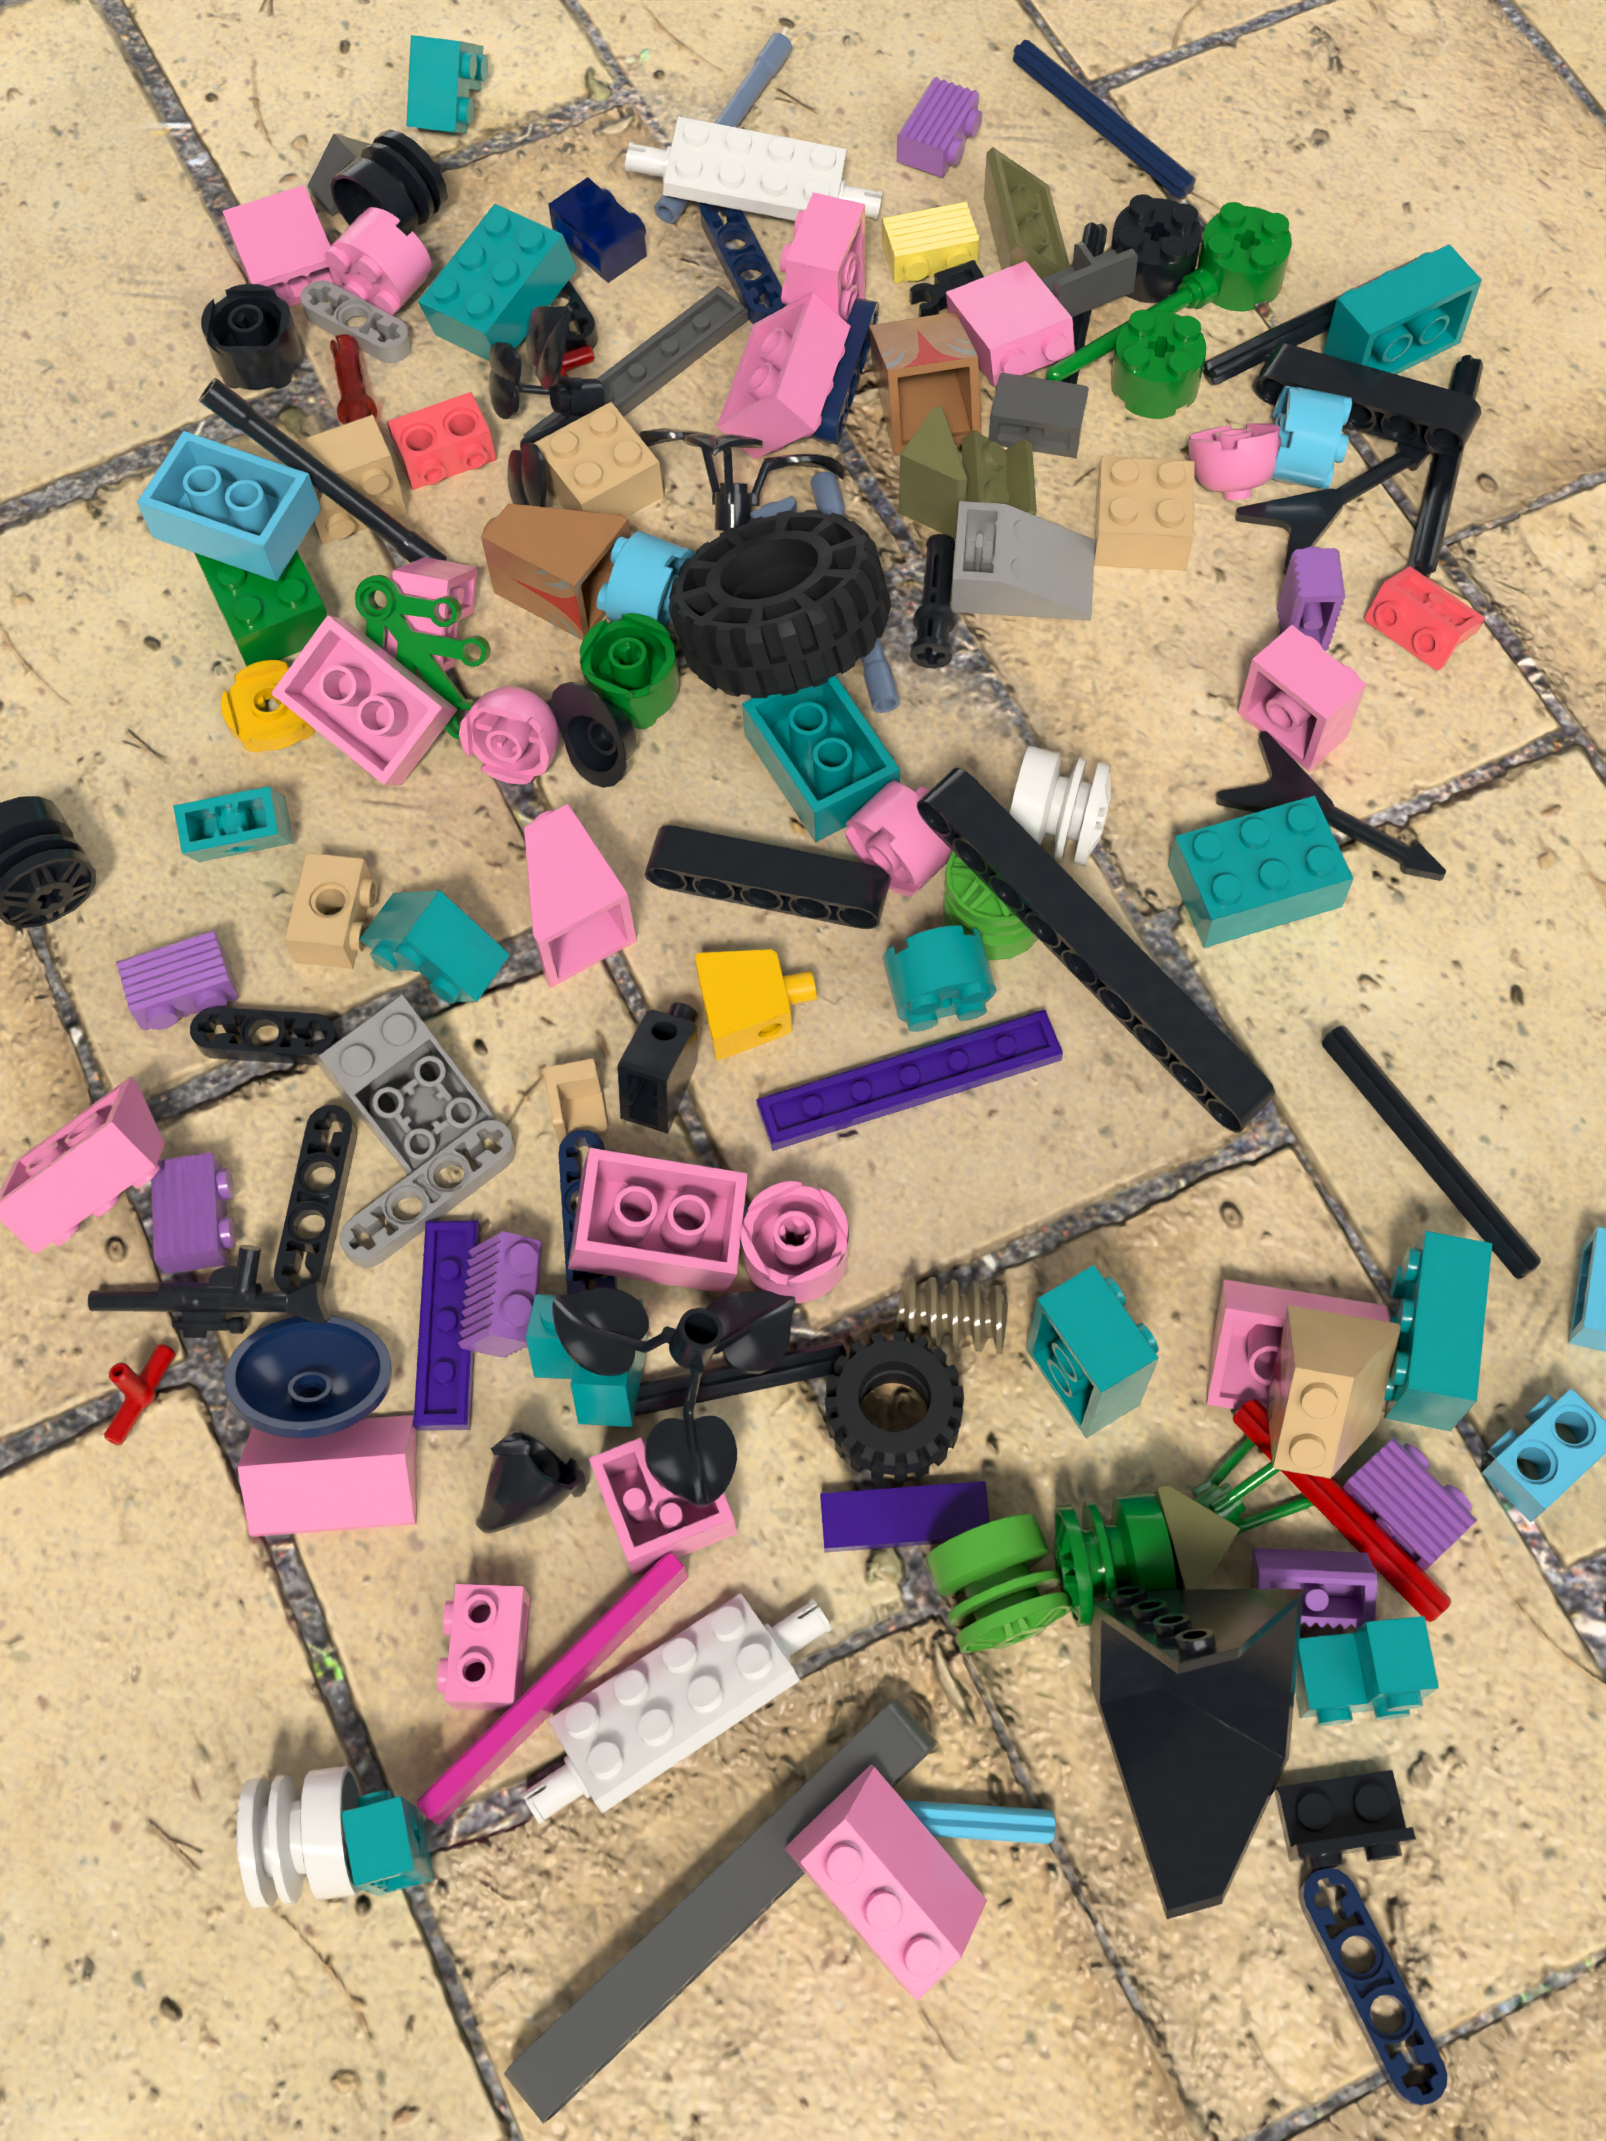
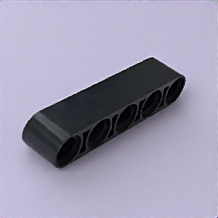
M1290 344L1277 345L1272 350L1254 383V390L1258 397L1273 406L1276 405L1279 395L1285 386L1301 387L1351 397V411L1347 423L1343 425L1344 427L1444 456H1455L1462 452L1482 414L1478 402L1464 393Z
M671 825L662 826L658 829L645 871V877L648 881L667 890L859 929H873L879 926L891 881L890 876L884 870L869 864Z

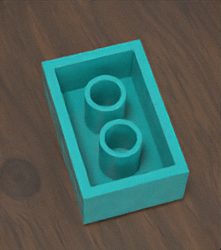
M494 203L421 296L418 303L436 336L489 361L490 348L494 343L507 342L515 349L519 346L527 335L528 319L533 309L539 306H549L576 272L577 267L563 234Z
M1450 244L1434 252L1423 253L1413 262L1396 270L1386 271L1376 280L1359 288H1351L1337 298L1323 354L1393 374H1399L1461 343L1482 279Z
M836 675L829 678L827 683L815 688L810 686L798 690V693L786 696L781 694L768 695L767 698H752L742 703L745 737L815 843L847 827L845 825L846 822L887 783L893 780L900 783V768Z
M1315 795L1177 835L1174 838L1168 862L1169 870L1203 948L1341 908L1354 880Z
M1425 1231L1415 1248H1407L1403 1266L1396 1265L1391 1281L1390 1296L1398 1298L1397 1315L1390 1316L1389 1319L1392 1323L1400 1324L1401 1329L1384 1400L1387 1401L1385 1419L1451 1431L1477 1402L1492 1243Z
M1095 1265L1037 1298L1026 1346L1027 1352L1085 1438H1088L1140 1406L1159 1359L1156 1354L1159 1351L1158 1344L1150 1330L1141 1322L1138 1324L1134 1323L1124 1308L1126 1306V1299L1118 1284L1109 1276L1103 1278Z

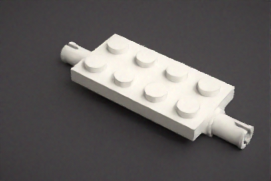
M680 116L677 119L672 146H668L667 150L629 142L626 155L625 171L663 177V195L794 221L799 210H806L813 192L865 204V217L878 220L883 192L845 185V180L841 179L847 149Z
M740 1593L548 1719L568 1756L563 1758L566 1763L565 1765L529 1789L521 1791L526 1804L537 1822L541 1825L547 1818L583 1794L587 1799L592 1797L601 1813H604L798 1683L800 1680L790 1664L792 1662L790 1656L824 1633L832 1630L829 1621L820 1607L817 1608L818 1605L812 1598L806 1605L771 1627L768 1623L762 1624Z

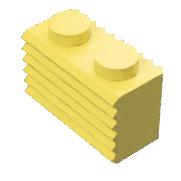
M967 201L882 218L881 244L893 280L897 284L902 280L906 283L908 281H920L927 277V275L932 278L934 273L975 260L978 265L979 235L974 226V221H972V214H970Z

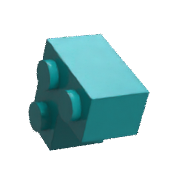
M411 35L406 126L467 133V125H471L474 116L473 99L469 98V89L481 90V81L485 82L488 74V59L486 55H483L484 46L463 41Z
M440 890L393 893L360 937V940L372 950L370 956L378 965L391 972L396 970L419 971L431 982L429 985L430 990L448 1003L477 1002L510 956L506 950Z
M535 1294L526 1332V1342L534 1377L571 1379L570 1385L578 1424L633 1427L646 1353L635 1350L633 1365L623 1375L602 1376L585 1370L568 1355L556 1334L552 1314V1303L556 1295ZM637 1299L643 1306L642 1299ZM646 1333V1335H645V1337H644V1339H643L642 1341H647V1340H648V1334H647V1333Z
M1424 1616L1365 1622L1355 1633L1299 1638L1295 1685L1299 1718L1317 1717L1318 1726L1350 1723L1353 1721L1352 1713L1374 1711L1375 1720L1407 1717L1411 1715V1709L1423 1707L1422 1700L1439 1689Z

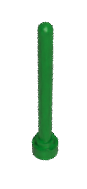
M1198 268L1183 277V282L1178 286L1177 292L1146 310L1175 314L1185 307L1200 309L1217 298L1218 286L1216 280L1207 269ZM1128 321L1050 366L1046 371L1047 380L1061 382L1113 351L1116 346L1117 336Z

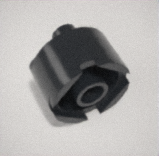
M1140 194L1134 196L1130 200L1129 206L1119 213L1113 227L1110 251L1114 249L1117 254H1120L1129 249H1134L1138 255L1134 292L1125 296L1139 302L1158 303L1165 299L1167 295L1177 292L1178 286L1183 282V277L1196 269L1202 231L1198 221L1199 213L1194 206Z
M260 284L233 286L225 290L227 296L216 304L214 299H212L203 311L201 328L216 369L225 385L233 389L242 388L248 390H259L269 387L280 389L286 387L292 381V373L298 367L302 356L301 343L287 302L277 297L275 290Z

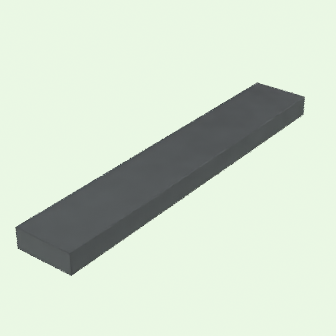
M717 286L597 378L604 389V405L612 402L622 416H626L749 320L748 309ZM553 411L523 434L525 438L565 417Z

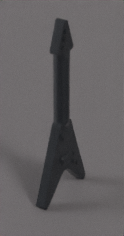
M1401 443L1395 455L1337 489H1324L1239 507L1236 510L1235 520L1244 523L1280 527L1288 532L1289 543L1283 573L1286 575L1292 553L1296 549L1314 547L1341 513L1345 504L1407 468L1416 471L1431 452Z
M1266 731L1260 733L1258 745L1270 780L1260 785L1223 790L1217 793V805L1255 813L1315 795L1329 826L1403 865L1401 868L1402 873L1442 881L1446 874L1445 868L1421 844H1416L1412 848L1335 807L1327 794Z

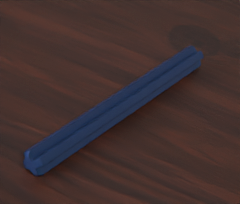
M1023 40L1020 45L1017 44L1015 46L1013 61L1177 198L1183 199L1188 194H1191L1195 188L1196 178L1030 40Z

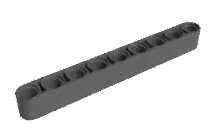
M898 1698L877 1714L504 2072L505 2077L542 2124L551 2119L805 1874L784 1848L870 1765H873L890 1786L894 1788L932 1751L938 1741Z

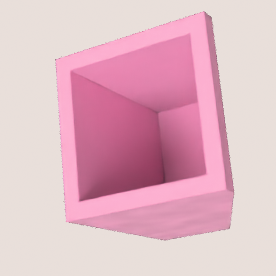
M569 804L555 811L550 810L540 814L531 824L524 827L533 937L544 976L550 988L637 941L628 894Z

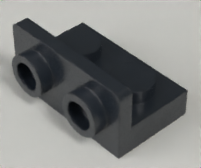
M1393 1770L1280 1786L1274 1790L1289 1862L1306 1860L1308 1870L1344 1865L1342 1854L1365 1851L1367 1862L1401 1857L1402 1851L1400 1846L1416 1840L1414 1828H1406Z

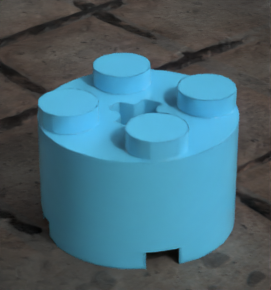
M1285 386L1272 415V418H1276L1275 424L1280 426L1279 436H1281L1282 446L1278 450L1276 467L1271 479L1317 489L1329 488L1334 472L1333 462L1342 463L1348 447L1349 437L1348 435L1341 434L1342 426L1347 423L1350 415L1351 397L1301 387Z
M642 531L634 533L629 539L622 536L619 537L611 552V563L614 566L609 582L604 583L599 591L597 609L604 611L611 622L621 620V614L635 613L651 617L667 628L671 622L668 606L674 578L678 577L683 563L696 554L695 551ZM666 629L671 636L674 631Z

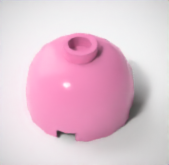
M1246 423V429H1231V425L1191 434L1190 438H1188L1190 461H1195V476L1199 483L1209 490L1224 492L1225 500H1241L1251 497V489L1264 485L1274 475L1277 453L1280 446H1282L1281 436H1279L1280 426L1271 423Z
M504 686L484 693L462 719L459 731L463 750L469 758L474 753L484 763L481 767L484 773L502 782L520 785L530 783L534 776H542L554 759L560 738L559 727L549 705L535 693L513 686Z

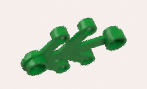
M373 575L365 578L356 589L355 605L360 615L367 620L366 636L384 649L386 629L390 631L398 642L396 660L413 674L416 673L417 668L429 686L458 709L445 726V729L453 738L460 740L459 731L462 721V710H469L476 701L464 699L433 655L458 659L469 667H476L486 662L490 657L491 648L488 641L478 635L462 640L415 631L403 615L431 618L432 622L437 626L448 627L456 623L461 617L462 608L458 600L452 596H442L432 600L401 593L398 585L389 577ZM376 591H381L385 594L387 599L385 607H381L376 603L374 598ZM441 603L447 604L451 609L452 615L449 620L444 619L439 613ZM470 643H474L480 648L481 656L479 659H474L469 655L468 646Z

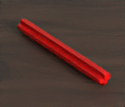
M1252 1398L1235 1412L1233 1422L1272 1461L1268 1410L1257 1399ZM1281 1470L1359 1552L1368 1553L1373 1567L1421 1616L1425 1617L1426 1621L1432 1622L1448 1609L1451 1604L1450 1597L1333 1477L1325 1478Z

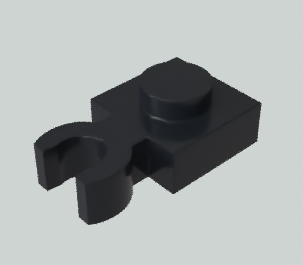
M975 260L934 273V285L919 283L910 288L909 302L911 305L926 302L919 305V317L938 315L940 310L948 309L947 291L983 278L984 275Z

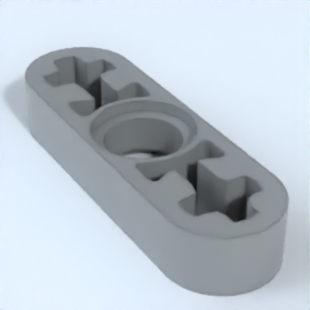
M315 281L308 284L302 290L301 302L306 318L312 324L384 363L402 361L411 352L412 345L408 329L402 320L329 281ZM355 316L367 318V321L359 327L345 325L348 319Z

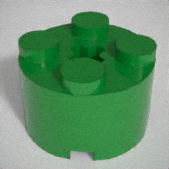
M1229 202L1221 207L1220 213L1216 214L1205 227L1197 269H1207L1216 280L1218 295L1212 301L1213 304L1227 310L1245 312L1254 310L1255 304L1267 300L1268 304L1278 296L1283 285L1292 246L1288 218L1280 213H1271L1261 208L1243 206L1238 202Z
M1138 310L1131 314L1129 321L1122 327L1117 336L1110 381L1115 397L1118 394L1126 402L1125 408L1141 417L1162 419L1175 415L1176 409L1186 404L1188 408L1195 401L1200 387L1207 349L1205 338L1201 332L1200 322L1192 316H1180L1170 312Z
M621 614V620L607 624L605 619L594 625L585 635L579 651L584 686L595 692L600 698L611 700L614 705L625 711L635 728L647 729L653 726L657 719L672 707L677 698L679 674L676 651L668 631L660 622L642 614Z

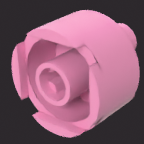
M369 207L356 218L325 252V258L345 284L343 289L394 316L428 277L427 275L431 272L432 263L420 239L413 232L406 236L396 227L401 220L383 209Z
M893 780L887 783L846 822L845 825L850 827L845 831V836L861 863L884 870L891 877L889 888L900 895L911 897L948 863L952 850L929 828L918 813L917 802L929 791L924 787H919L916 791H913Z
M787 1181L768 1187L753 1199L743 1220L741 1243L745 1268L755 1286L760 1291L794 1296L795 1303L813 1301L830 1292L845 1275L849 1256L848 1222L845 1212L836 1198L821 1188L818 1190L802 1185V1182ZM794 1238L798 1244L803 1245L795 1247L793 1244H787L786 1241Z

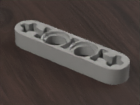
M486 1120L474 1125L351 1218L343 1226L340 1234V1244L348 1259L356 1266L363 1268L374 1267L382 1263L425 1230V1221H437L507 1168L516 1154L515 1142L509 1128L502 1122L495 1120ZM489 1138L492 1142L499 1141L501 1150L496 1154L489 1150L484 1151L481 1144L483 1140ZM466 1152H469L472 1161L475 1159L479 1169L474 1172L468 1160L463 1156ZM456 1166L464 1171L462 1182L452 1189L440 1188L436 1184L438 1173L445 1167ZM412 1197L422 1202L421 1212L416 1218L410 1221H402L394 1216L395 1207L401 1200ZM385 1215L391 1228L396 1231L392 1235L388 1234L386 1228H383L379 1221V1218ZM364 1232L369 1237L373 1236L372 1238L376 1245L370 1250L359 1246L356 1239L359 1234Z

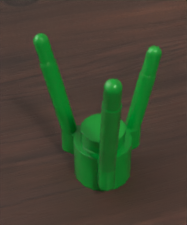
M1248 1437L1206 1481L1191 1490L1195 1496L1192 1498L1194 1501L1239 1527L1240 1530L1237 1535L1314 1506L1307 1497H1301L1239 1519V1515L1246 1511L1241 1498L1281 1471L1273 1469L1271 1461L1234 1488L1228 1483L1218 1487L1255 1446Z

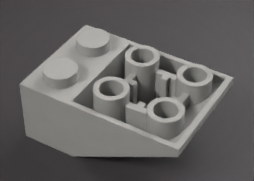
M959 501L951 610L952 612L1091 621L1095 540L1007 504Z
M403 995L394 999L314 1058L315 1062L345 1101L408 1175L474 1125L496 1118Z

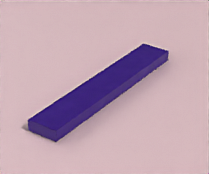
M1042 1010L756 1099V1106L771 1149L775 1151L1062 1061L1063 1051L1046 1010Z

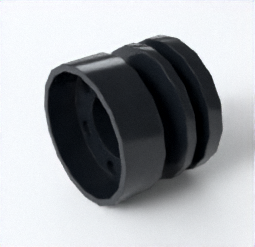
M391 129L381 132L372 144L367 145L363 149L361 157L355 158L345 165L332 178L330 184L333 200L349 226L366 209L376 207L393 214L401 220L396 227L406 236L411 232L415 234L418 226L427 223L431 219L432 214L437 213L445 206L448 199L446 183L429 154L413 139L402 132Z
M23 796L0 802V919L6 925L17 928L40 927L52 923L76 910L90 896L96 884V870L85 856L82 847L74 839L73 832L53 801L39 796Z

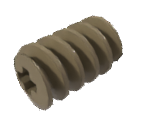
M907 1275L900 1290L896 1331L901 1332L903 1327H906L910 1342L914 1343L917 1335L922 1336L924 1330H928L932 1346L935 1347L940 1345L945 1333L948 1332L950 1333L954 1349H960L967 1335H971L975 1351L977 1352L983 1350L988 1338H993L997 1354L1002 1355L1008 1302L1004 1301L1001 1286L993 1285L987 1298L983 1299L979 1283L972 1282L964 1297L960 1294L957 1280H950L944 1294H940L936 1278L929 1277L923 1290L918 1291L914 1275Z

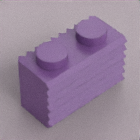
M938 77L933 78L897 135V162L944 178L949 166H957L964 152L966 139L969 136L975 137L980 128L982 111L978 110L979 93L976 90L971 91L968 87L963 89L960 84L957 86L953 82L948 84L945 79L940 81Z
M1307 547L1296 549L1292 553L1276 609L1279 612L1277 618L1280 619L1278 626L1281 627L1279 634H1282L1288 627L1293 625L1304 635L1311 636L1317 640L1324 651L1329 649V644H1331V639L1333 638L1332 634L1335 633L1334 628H1336V622H1338V617L1342 610L1341 606L1344 605L1343 600L1346 599L1339 550L1336 548Z
M214 930L116 961L128 1008L142 1030H149L150 1028L155 1030L166 1029L176 1024L180 1017H188L190 1014H197L211 1007L224 1008L229 1001H236L239 998L225 949Z
M209 1152L203 1155H185L182 1158H164L162 1161H158L160 1169L151 1179L154 1261L165 1274L229 1265V1248H235L237 1242L233 1218L231 1216L226 1217V1200L233 1199L234 1184L230 1169H224L215 1155Z
M501 1231L469 1250L472 1258L467 1262L471 1268L466 1270L470 1278L465 1280L469 1288L464 1290L468 1298L462 1301L466 1306L461 1311L465 1318L460 1321L464 1329L459 1331L463 1339L458 1342L462 1349L496 1357H508V1355L517 1353L522 1348H527L526 1332L535 1294H538L543 1246L540 1240Z
M1392 1438L1345 1483L1343 1488L1425 1571L1477 1519L1470 1513L1472 1510L1471 1503L1460 1490L1450 1484L1443 1487L1428 1472L1430 1464L1421 1451L1408 1443L1402 1446L1395 1438Z
M1253 1548L1251 1589H1304L1301 1624L1305 1622L1311 1627L1317 1623L1322 1628L1328 1623L1333 1629L1338 1624H1341L1344 1629L1352 1624L1358 1629L1365 1622L1375 1621L1377 1573L1373 1569L1368 1553Z

